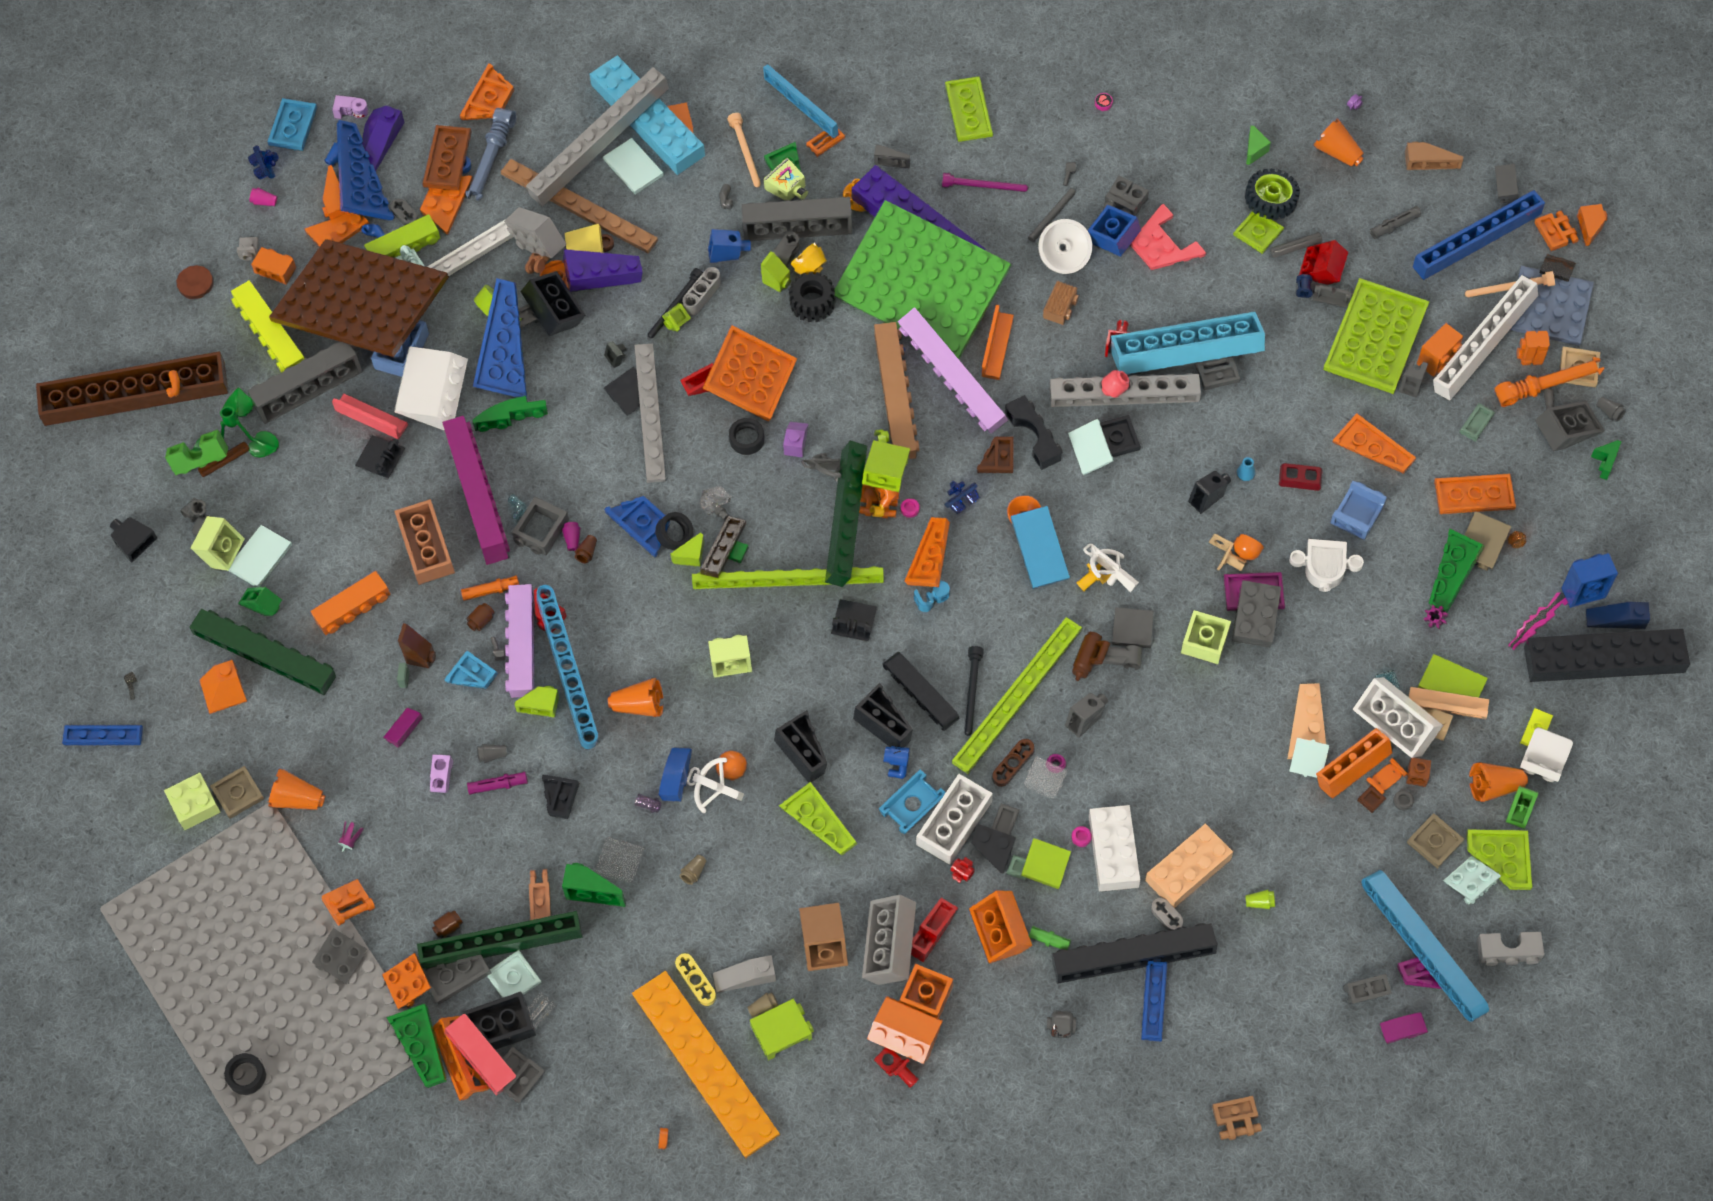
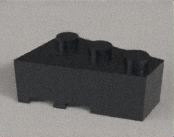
M879 683L855 707L853 719L889 747H905L911 741L913 728L901 711L897 710L890 696H887L883 686Z
M806 710L777 728L774 741L807 782L810 783L825 774L827 761L820 742H818L815 735V729L809 719V713Z

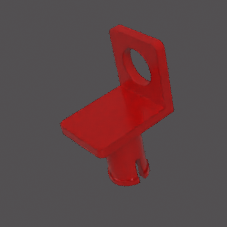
M1119 320L1116 330L1108 331L1105 357H1108L1111 336L1130 333L1127 332L1129 326L1127 321L1124 320L1123 326H1121L1122 320Z
M885 1047L874 1058V1061L889 1076L898 1075L909 1088L919 1080L906 1067L910 1060L908 1058L902 1060L893 1050ZM885 1054H890L893 1057V1063L890 1066L885 1065L882 1061Z

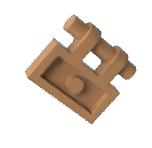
M1253 1096L1212 1105L1217 1126L1226 1125L1227 1130L1219 1132L1221 1140L1228 1138L1233 1140L1237 1136L1246 1134L1247 1136H1252L1254 1133L1262 1131L1260 1123L1252 1125L1251 1119L1258 1118ZM1244 1121V1127L1234 1128L1233 1123Z

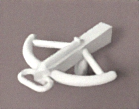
M1088 544L1084 547L1083 551L1091 557L1090 567L1097 578H1100L1101 574H1111L1107 580L1108 585L1113 586L1118 579L1130 592L1135 589L1139 582L1121 568L1120 558H1124L1122 553L1112 549L1100 550L1093 544ZM1091 546V552H1088L1086 549ZM1106 554L1115 555L1116 563ZM1095 561H1097L1106 570H1097Z
M717 758L710 761L701 772L697 767H693L690 770L687 784L690 786L695 785L694 798L697 807L702 813H706L704 807L720 793L742 801L744 793L724 785L723 762H727V758ZM718 763L720 783L705 777L708 770ZM697 770V774L695 773L692 779L694 782L690 783L689 780L693 771ZM701 785L717 791L703 804L700 800Z

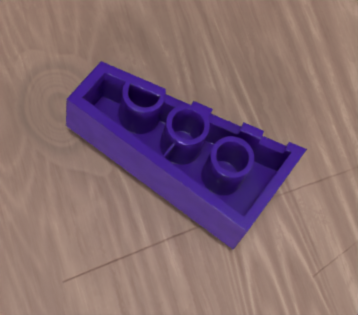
M564 249L563 263L570 292L641 282L643 271L639 256Z

